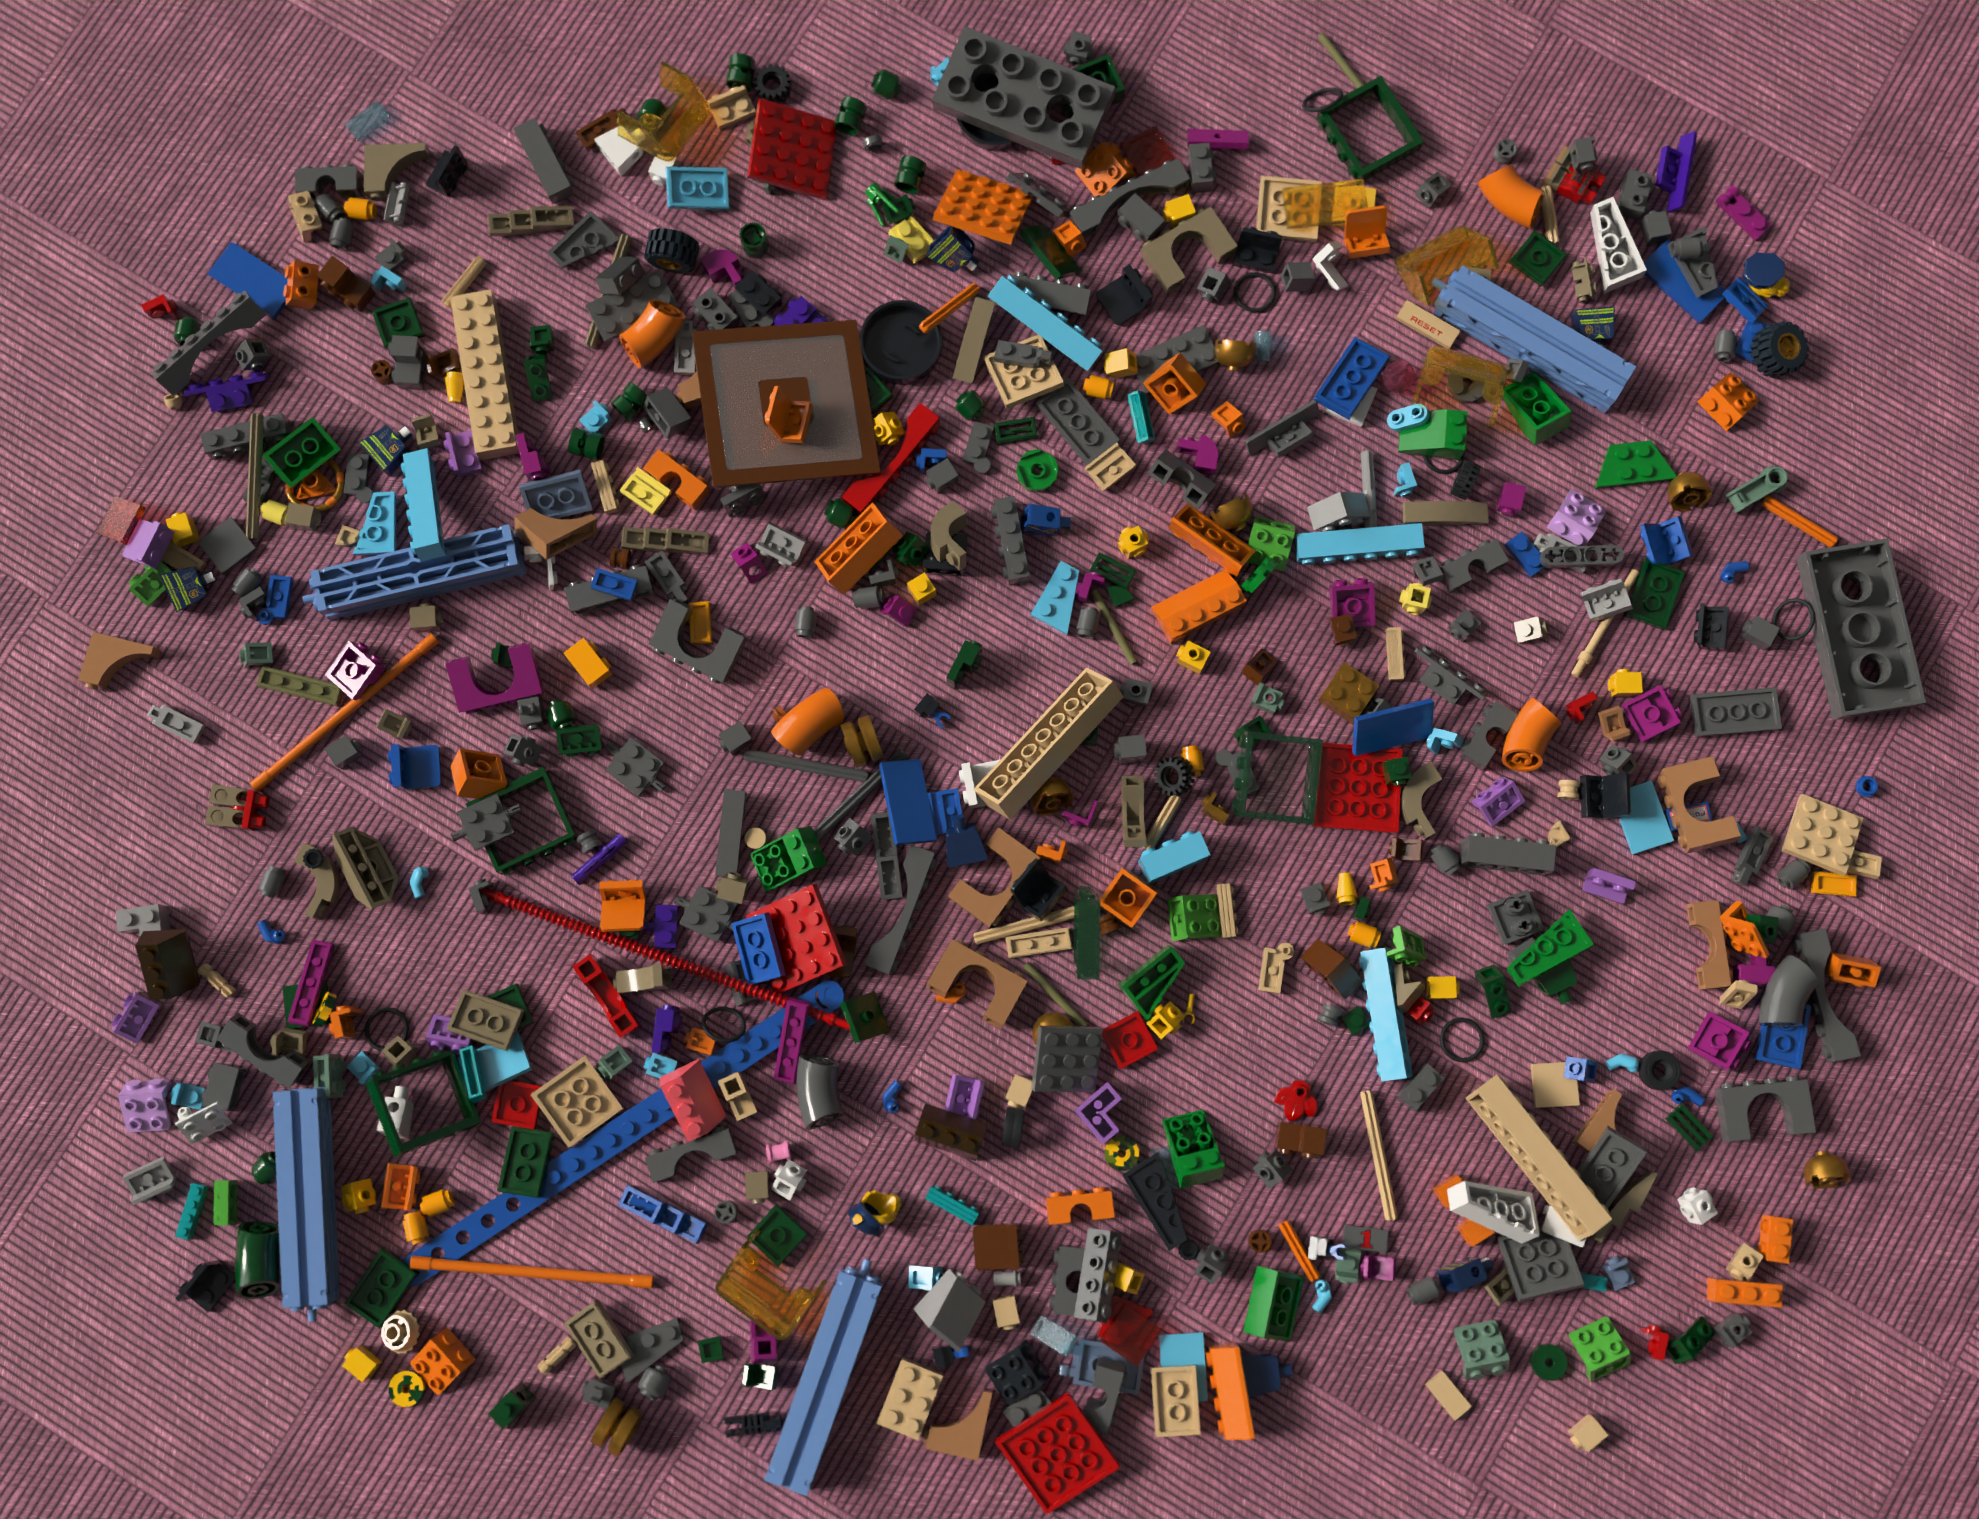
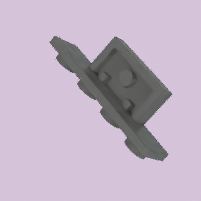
M1313 400L1257 434L1252 435L1245 441L1248 454L1251 456L1268 446L1280 458L1314 438L1313 432L1305 423L1319 416L1318 402Z
M1421 644L1417 646L1414 652L1431 663L1419 679L1420 682L1453 705L1466 689L1482 701L1486 699L1488 692H1486V688L1482 684L1472 682L1464 671H1457L1451 667L1452 664L1447 659L1437 657L1429 646H1422Z

